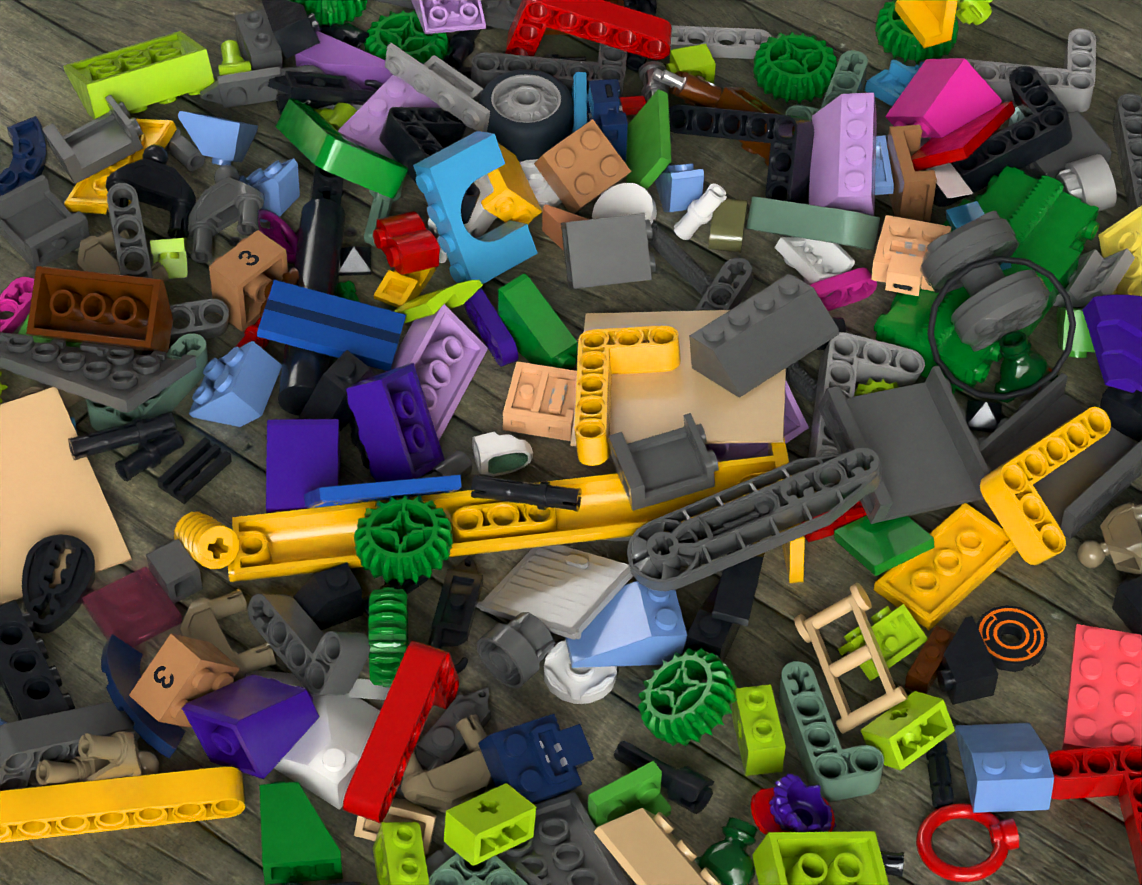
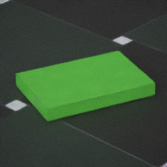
M659 89L628 124L626 165L631 170L626 176L627 183H635L646 190L672 162L668 93Z

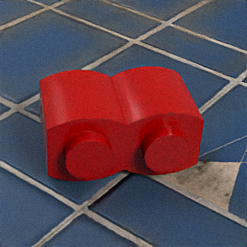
M415 211L377 219L376 229L373 230L374 243L386 255L389 266L394 267L399 274L404 275L439 266V244L432 232L426 229L421 217Z

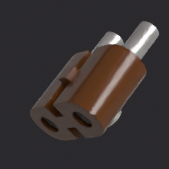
M657 68L652 74L653 79L669 86V93L684 99L685 103L691 106L695 104L699 107L714 108L720 99L722 89L715 84L705 81V78L702 76H694L681 71H677L674 74Z

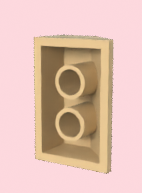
M640 808L605 823L594 831L637 885H722L720 880L707 867L702 870L694 861L698 857L697 853L683 839L678 842L671 833L675 827L661 812L654 815L644 808Z

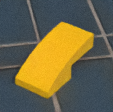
M436 268L404 275L399 274L396 269L394 272L388 270L373 295L374 299L398 308L419 296L435 273Z

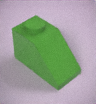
M1057 306L1058 348L1065 350L1070 323L1066 307ZM1073 308L1076 328L1072 350L1068 357L1087 358V352H1095L1082 311L1084 308Z

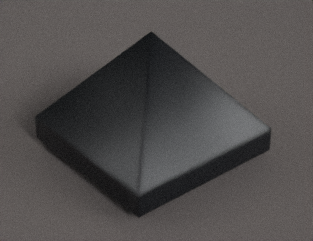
M352 246L342 248L339 276L371 275V247Z
M968 400L966 423L969 429L994 432L1001 421L1002 404Z

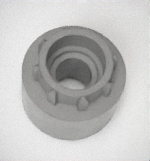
M1100 154L1066 163L1065 170L1060 171L1056 176V180L1061 181L1064 185L1063 192L1081 199V202L1087 205L1098 207L1099 211L1112 208L1116 204L1117 194L1114 178L1108 163Z

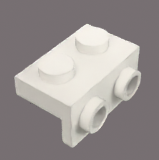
M780 237L775 246V249L784 257L785 263L795 268L804 277L803 280L808 285L848 272L855 264V260L836 243L798 237Z

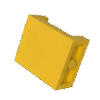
M896 0L895 11L923 48H927L952 39L958 0Z
M498 143L505 164L487 174L494 191L483 199L481 204L485 210L505 223L511 220L528 225L536 216L542 213V209L516 155Z

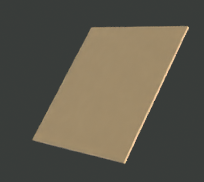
M730 310L586 313L584 332L592 329L661 325L674 327L678 331L681 362L676 369L666 372L612 374L610 435L622 432L627 444L682 428L684 426L683 415L691 413L696 425L702 424L707 444L784 442L786 368L740 398L692 369L689 335ZM574 409V418H573L572 435H571V443H570L571 446H576L575 430H574V426H575V409Z
M51 387L0 405V606L14 600L23 599L22 573L26 556L38 541L48 536L70 535L85 542L94 555L95 573L132 560L87 456L78 460H73L68 438L78 437L56 387ZM65 549L64 553L60 554V566L54 569L55 580L53 584H49V588H54L57 584H61L60 573L62 569H66V556L71 553L70 549Z

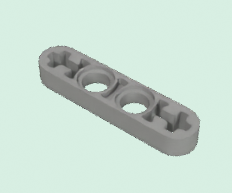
M671 25L670 50L700 45L689 42L691 39H699L703 41L701 44H707L712 57L754 59L756 51L760 48V45L757 44L766 43L771 35L761 29ZM729 40L732 41L734 44L722 45L720 44V41Z

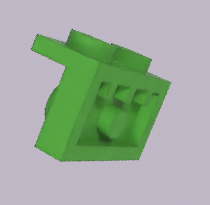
M654 761L588 795V815L596 829L605 823L640 808H644L654 815L658 812H661L665 817L671 814V806L660 793L662 771Z

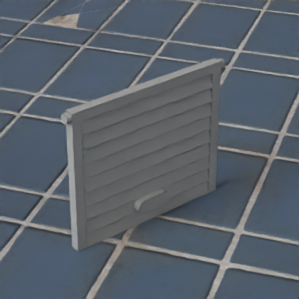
M563 545L534 547L482 602H478L477 608L509 620H513L521 612H530L541 620L551 633L574 640L580 639L583 630L633 575L631 574L629 564Z

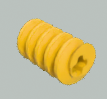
M200 511L184 515L177 522L174 529V540L179 539L192 559L209 569H221L228 566L236 558L239 551V540L236 533L231 528Z

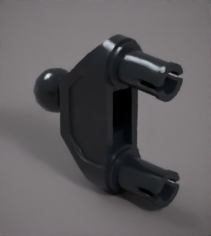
M153 144L147 147L142 155L143 159L127 164L107 177L105 185L107 191L118 183L131 185L137 192L139 202L167 210L171 213L168 236L174 238L175 230H177L176 238H188V219L192 208L196 204V196L175 168L166 165L168 153L162 146ZM119 198L114 204L124 208L128 206L129 199Z

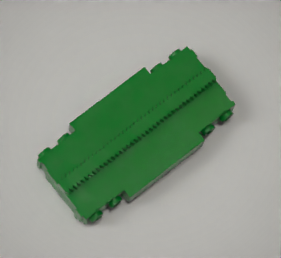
M1006 166L999 176L994 175L991 178L985 194H978L973 202L977 201L984 214L997 211L1000 218H1004L1009 222L1019 243L1017 250L1010 257L1031 260L1053 273L1064 289H1066L1070 284V277L1075 270L1077 271L1079 258L1084 249L1087 239L1092 241L1098 232L1100 223L1096 222L1099 208L1094 205H1087L1081 202V199L1063 192L1064 185L1061 181L1050 176L1042 175L1041 179L1037 180L1026 175L1022 170ZM963 199L958 206L965 205L971 202L966 199ZM946 220L943 224L945 226H950L948 220ZM1011 263V268L1002 271L1007 277L1023 270H1030L1031 268L1026 265ZM1037 271V275L1044 281L1050 291L1047 306L1042 311L1041 318L1033 324L1017 330L1025 333L1027 339L1056 302L1057 295L1059 294L1049 278ZM963 286L947 292L938 306L934 336L939 356L956 379L974 388L978 382L982 384L985 381L991 364L994 361L999 362L1002 356L999 351L1000 340L982 350L973 352L970 345L961 342L954 330L951 316L960 305L970 298ZM921 288L919 296L897 292L890 311L887 314L882 313L874 325V332L877 333L876 340L917 351L925 362L921 376L927 378L932 367L938 366L933 359L927 331L931 307L939 293ZM950 382L953 394L956 390L963 391V389Z

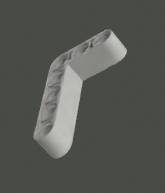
M1078 28L1069 33L1063 69L966 59L1002 99L1001 103L1012 101L1013 105L1017 107L1014 102L1009 76L1018 67L1030 66L1039 73L1066 108L1067 112H1084L1090 108L1096 78V36L1087 29Z
M839 332V335L832 338L820 359L808 458L839 454L818 409L827 388L840 386L844 397L850 398L854 397L856 382L866 384L869 378L875 382H880L884 377L886 383L897 382L898 387L914 385L925 367L923 357L912 349L850 333ZM835 483L825 484V486H829V487H832V486L835 485Z

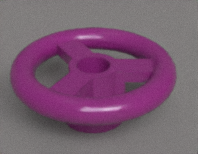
M260 209L258 215L259 231L286 249L287 263H295L298 242L296 234L279 216L268 210ZM260 219L269 221L270 229L261 227ZM284 236L287 238L290 245L285 241Z

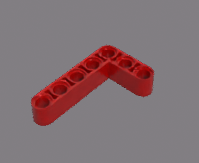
M522 0L508 32L505 54L534 56L548 27L646 58L660 60L670 54L672 26L663 18L604 0Z
M414 640L409 644L347 788L343 801L344 811L378 823L383 822L432 706L447 709L456 698L459 678L449 652Z
M1126 745L1051 752L1049 759L1054 774L1052 799L1064 800L1118 796L1139 883L1142 885V802H1140L1142 801V746Z

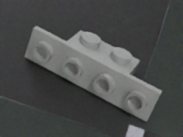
M393 43L387 46L385 68L394 76L410 84L417 92L433 100L443 110L450 112L463 121L469 128L487 132L490 110L477 102L483 91L482 87L435 55L422 64Z

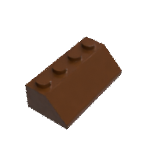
M36 266L26 334L49 340L60 339L67 342H85L168 353L173 317L164 280Z

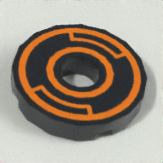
M1009 605L994 607L982 614L976 623L992 661L999 670L1022 671L1024 667L1030 665L1033 667L1038 664L1045 654L1048 638L1046 628L1034 613L1022 607ZM1006 634L1014 635L1020 641L1008 643L1002 639V636Z

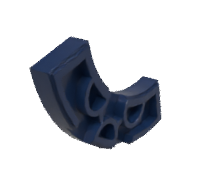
M36 116L7 127L8 135L13 143V159L9 168L4 169L0 174V196L42 175L47 158V147L42 131L43 128Z
M112 634L106 642L101 655V670L106 673L108 679L107 691L118 711L125 710L134 721L133 729L154 749L165 757L170 758L186 731L178 725L158 722L129 696L141 678L140 662L143 654Z

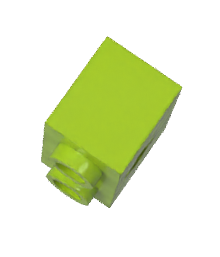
M771 684L736 688L734 695L737 700L732 704L731 715L745 776L782 772L786 745Z
M914 691L907 696L908 699L890 708L861 729L866 745L873 746L881 751L885 766L901 771L955 731L944 699Z
M505 783L446 810L444 842L472 866H475L533 838L536 806Z

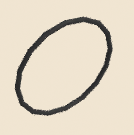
M995 256L970 263L946 281L932 304L927 335L935 363L952 384L975 397L1008 400L1033 393L1057 375L1071 353L1076 320L1070 295L1053 273L1029 259ZM998 262L1026 265L1049 278L1064 298L1070 323L1066 348L1052 371L1028 388L1005 394L977 391L956 379L940 359L934 336L938 306L951 285L975 268Z

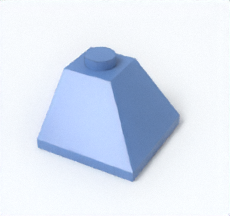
M179 111L178 114L179 120L201 154L213 157L212 163L217 165H231L232 161L242 162L258 128V125L200 113Z

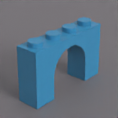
M476 131L413 165L417 174V186L425 195L428 203V215L437 227L440 235L438 237L439 245L447 254L451 265L449 268L450 274L456 283L480 280L484 284L538 254L526 223L509 220L476 238L469 234L463 224L461 204L466 190L474 181L505 164L494 133Z

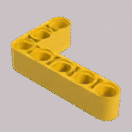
M661 325L592 329L583 332L579 336L574 430L577 456L582 464L588 466L600 465L609 458L608 436L610 435L612 374L672 371L680 365L679 335L674 327Z
M1091 407L1068 420L981 479L980 491L1020 556L1030 565L1041 564L1062 553L1066 546V539L1061 528L1033 484L1109 433L1111 428L1110 419L1107 413L1099 407Z

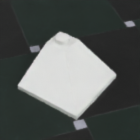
M348 694L312 695L313 704L320 717L274 769L293 781L298 782L301 786L340 810L343 806L347 788L380 710L360 698L349 697Z

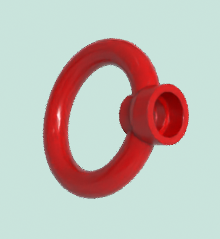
M957 803L940 807L923 820L917 832L916 846L922 862L934 874L950 881L974 882L995 873L1003 865L1008 851L1019 849V835L1013 818L1000 821L991 812L973 813L971 804ZM949 820H974L989 830L993 851L986 860L974 866L959 867L950 865L941 860L932 848L933 833L941 824Z

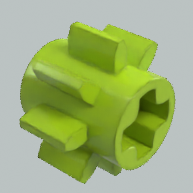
M958 0L957 7L959 9L956 10V16L963 24L967 23L970 25L973 23L974 25H979L991 15L992 9L989 3L993 0Z

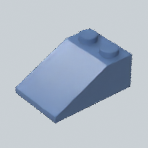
M635 581L624 585L583 630L580 639L574 640L565 637L572 668L663 665L662 659L669 662L673 659L675 652L682 655L687 632L676 590L666 592L651 590Z
M1030 723L955 726L973 813L1049 810L1054 774L1048 751Z

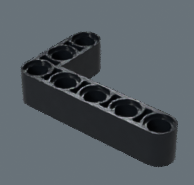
M1018 67L1009 76L1014 102L1026 118L990 136L967 159L951 163L973 193L988 186L991 178L994 175L999 176L1006 166L1021 169L1066 146L1072 139L1073 134L1066 108L1033 67ZM936 183L933 204L939 207H946L969 195L947 198Z
M673 105L669 108L670 132L771 143L766 198L801 204L806 203L814 139V126L808 118L688 105ZM767 123V131H766V133H765L764 127H765V124ZM793 126L795 127L794 135H792ZM791 158V167L789 168L788 162ZM786 191L788 192L787 200H785Z
M392 107L389 109L379 140L397 162L409 169L407 173L416 183L417 174L413 165L461 140L467 126L459 118L442 108ZM474 182L466 190L462 200L461 217L463 224H467L470 221L480 196V190Z

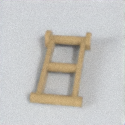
M859 583L850 586L852 594L808 619L803 614L794 617L795 626L801 637L807 643L812 642L841 716L840 719L836 720V725L842 734L908 699L902 686L895 687L865 611L872 608L870 599ZM853 610L866 645L832 663L819 629ZM873 659L886 694L851 712L838 677Z

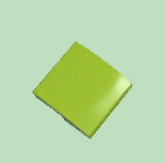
M470 280L415 297L398 307L394 312L406 315L404 323L435 314L444 304L449 309L463 305L483 284L480 280Z

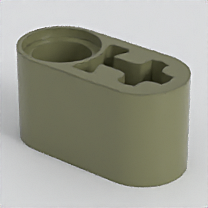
M726 198L714 210L708 249L741 253L747 200Z

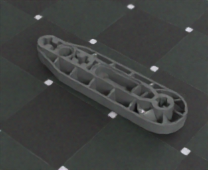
M862 447L848 453L797 459L649 521L638 528L629 540L627 557L631 574L639 584L651 590L665 592L675 590L826 527L863 497L878 488L882 479V464L879 456L874 450ZM828 483H835V484H837V485L832 486V487L825 486V484H828ZM829 511L828 513H826V514H824V515H821V516L816 517V518L813 519V517L818 516V515H820V514H822V513H825V512ZM805 521V523H802V524H800V525H797V526H795V527H793V528H790V529H788V530H786V531H783V532L779 533L780 531H782V530H784V529H787V528H789V527H791V526H794V525H796V524H799V523ZM772 535L771 537H769V538H767V539H764V540H762V541H760V542H757V543H755V544H752V545L746 547V545H749V544H751V543H754V542H756V541H758V540H761V539H763V538H765V537H768V536ZM738 549V551H736V552H734V553H731V554L726 555V556H724V557H722V558H719V559H717V560H715V561H712L713 559H716V558H718V557H720V556H723V555H725V554H728V553H730V552L735 551V550ZM681 566H690L686 571H680Z

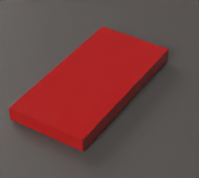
M1013 102L1000 103V105L942 138H931L911 156L914 170L919 171L967 159L1014 114L1016 110Z

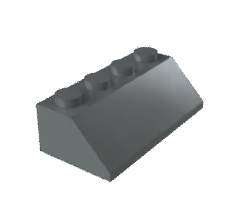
M788 274L689 335L692 369L740 398L839 335V328L815 289L795 276Z

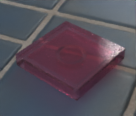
M147 566L82 597L83 606L108 640L113 634L131 647H135L182 623L180 612Z

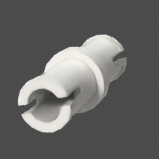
M711 184L698 200H693L689 204L687 213L674 225L676 235L683 240H689L702 224H707L712 219L714 210L726 200V191L718 184Z

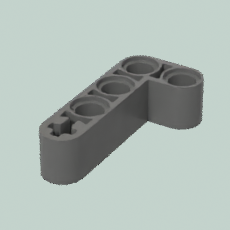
M256 594L249 602L248 616L251 623L310 694L345 695L351 691L370 653L369 640L364 633L328 631L324 634L290 595Z
M113 701L0 725V791L26 788L31 771L37 769L40 761L69 762L73 758L80 756L78 744L81 736L85 735V733L111 736L119 731L134 732L138 740L139 734L133 729V720L125 710L118 711Z

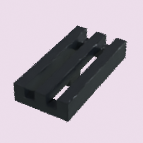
M204 437L157 479L158 487L185 504L232 462L231 454L227 451L222 453L220 446L216 444L212 446L210 440ZM213 458L216 459L206 469H204L202 472L200 471ZM189 480H192L187 486H185L181 491H179V489H180L186 482H188Z

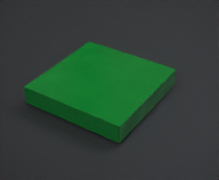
M866 515L834 530L835 541L875 576L934 548V538L908 516L871 524Z

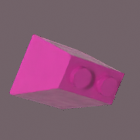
M965 58L926 59L885 117L892 123L893 127L920 125L922 138H942L1000 105L1002 99Z

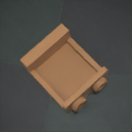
M921 126L889 127L887 148L894 183L893 194H889L894 215L895 217L930 223L937 182L935 171H915L911 156L920 149Z

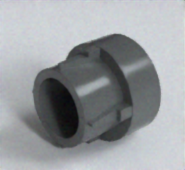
M521 612L507 625L502 623L496 624L477 641V652L485 667L496 679L508 687L517 689L538 672L539 662L545 658V655L553 648L555 642L550 631L541 620L530 612Z

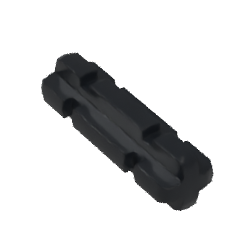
M944 740L926 752V758L929 761L927 765L930 788L933 791V794H931L932 804L937 809L953 804L954 800L953 788L950 786L952 780L949 758L946 756L948 754L947 743Z

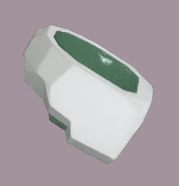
M489 432L472 437V448L479 474L494 477L512 473L524 468L533 458L531 445L526 440L517 439L510 434L498 435L495 432Z

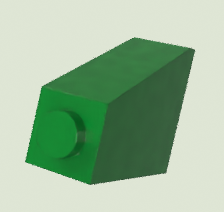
M523 273L498 289V315L511 334L517 351L531 364L572 370L577 365V341L531 279Z
M276 781L271 784L259 785L262 866L265 885L287 883L288 881L307 882L343 879L341 851L298 782Z

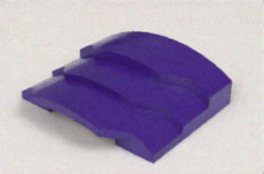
M1116 294L1093 297L1082 311L1105 385L1134 393L1136 390L1142 392V296Z

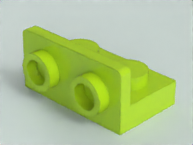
M904 604L891 611L889 606H886L870 617L874 623L871 625V628L888 669L928 640ZM859 626L843 636L847 643L837 650L842 656L848 651L852 653L866 645ZM873 659L859 665L870 681L879 676Z
M381 822L373 845L378 885H430L420 824L418 822Z

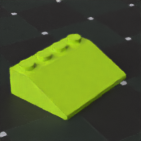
M181 31L63 66L88 115L94 120L110 111L105 99L109 95L114 98L117 104L123 102L129 113H139L147 110V105L157 102L159 104H169L176 101L177 96L187 93L189 95H198L215 82L207 49Z
M875 831L768 832L752 854L759 885H889Z

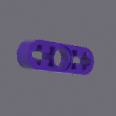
M481 288L478 289L463 304L468 317L500 367L518 361L517 347L511 334Z

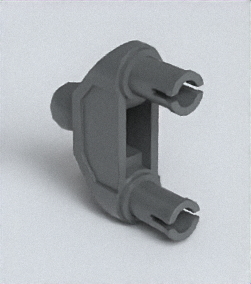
M222 165L215 171V184L202 193L189 215L188 231L192 237L191 258L195 262L206 263L208 259H212V238L233 223L238 221L237 230L242 235L250 236L259 230L258 215L259 210L264 204V194L239 181V171L234 166Z

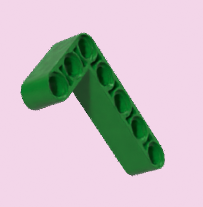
M293 98L288 99L275 126L319 168L392 199H395L409 170L406 166L391 158L347 140L316 110Z

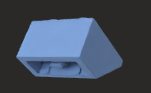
M254 341L240 348L238 346L234 347L227 355L219 359L214 358L205 366L203 370L205 376L201 385L192 396L194 402L189 415L193 418L241 427L261 417L282 365Z

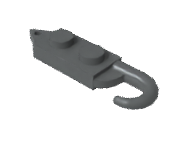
M302 65L280 69L279 66L218 76L216 82L201 91L200 96L201 99L222 104L223 108L276 100V95L287 93L268 87L269 79L283 76L286 71L323 75L325 73L313 65Z
M489 687L466 696L459 694L417 744L415 756L423 770L429 771L456 760L467 749L466 743L456 728V724L460 720L467 717L470 722V715L476 714L483 728L491 719V711L488 709ZM400 782L399 787H398L396 793H397V794H400V795H402V796H404L403 793H402V791H401V782Z

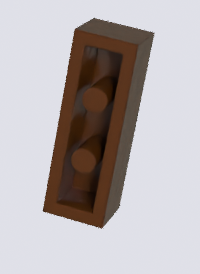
M936 625L907 673L905 688L924 694L928 693L937 678V671L941 670L943 655L955 633Z

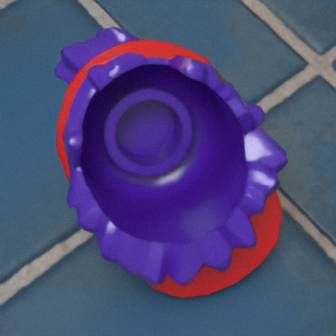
M788 773L785 777H781L775 782V787L761 789L751 798L753 819L759 830L765 835L768 832H832L837 826L834 810L821 796V786H806L798 775L794 776Z

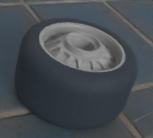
M531 69L509 71L491 80L480 95L479 104L490 110L487 132L494 133L497 142L515 154L519 162L539 159L545 152L572 134L574 104L571 93L563 82L548 73Z

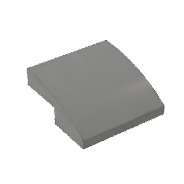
M1126 248L1103 258L1094 249L1081 255L1077 271H1074L1069 279L1070 284L1065 289L1070 295L1072 307L1086 306L1096 296L1112 295L1135 259L1132 253ZM1059 293L1053 306L1066 307L1064 298Z

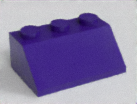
M414 363L369 377L346 388L348 405L354 413L359 428V439L365 447L370 462L369 469L376 482L417 479L445 460Z

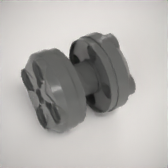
M991 211L932 241L927 246L928 251L923 257L920 271L934 292L940 293L946 281L970 263L995 256L1010 257L1017 250L1019 243L1009 222L1004 218H1000L997 211ZM1003 262L975 268L952 284L948 292L964 286L970 296L951 316L954 330L961 342L970 345L973 352H976L1000 340L1004 335L1023 329L1041 318L1042 311L1047 306L1050 291L1035 270H1023L1006 277L1000 267Z

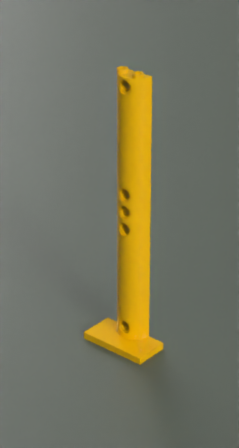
M785 438L784 442L768 443V456L718 462L719 470L714 472L715 487L635 511L631 508L617 473L548 481L552 486L581 489L582 494L579 496L582 498L578 512L548 507L546 510H540L535 505L472 498L471 492L475 490L423 495L421 497L424 503L433 500L436 508H443L446 518L451 523V534L453 535V545L450 549L449 557L633 536L638 528L649 521L788 464L789 458ZM418 496L409 497V498H410V500H414V499H415L416 497H418ZM388 499V500H379V501L382 502V503H388V502H389V499ZM377 501L232 517V528L239 540V551L236 558L228 565L230 582L322 572L346 562L350 569L363 567L361 560L356 556L354 534L355 530H357L358 519L365 518L366 508L376 510ZM799 523V524H796V525H794V526H791V527H789V528H787V529H784V530L780 531L779 533H781V532H783V531H786V530H788V529H790V528H793V527H795V526H797V525H800V524H802V523ZM804 536L782 545L789 583L804 582Z

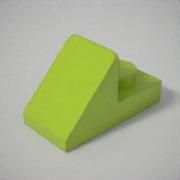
M186 238L150 240L153 264L160 262L166 269L169 279L187 277Z

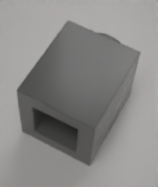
M179 539L161 545L154 551L146 554L150 576L170 605L203 589L199 567Z

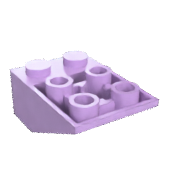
M411 0L425 34L486 29L481 0Z

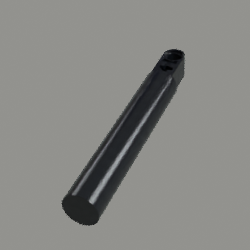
M315 166L309 202L301 210L294 266L299 271V280L296 286L337 296L346 217L345 211L341 207L344 178ZM287 344L284 345L278 403L283 410L300 416L322 375L329 369V355Z

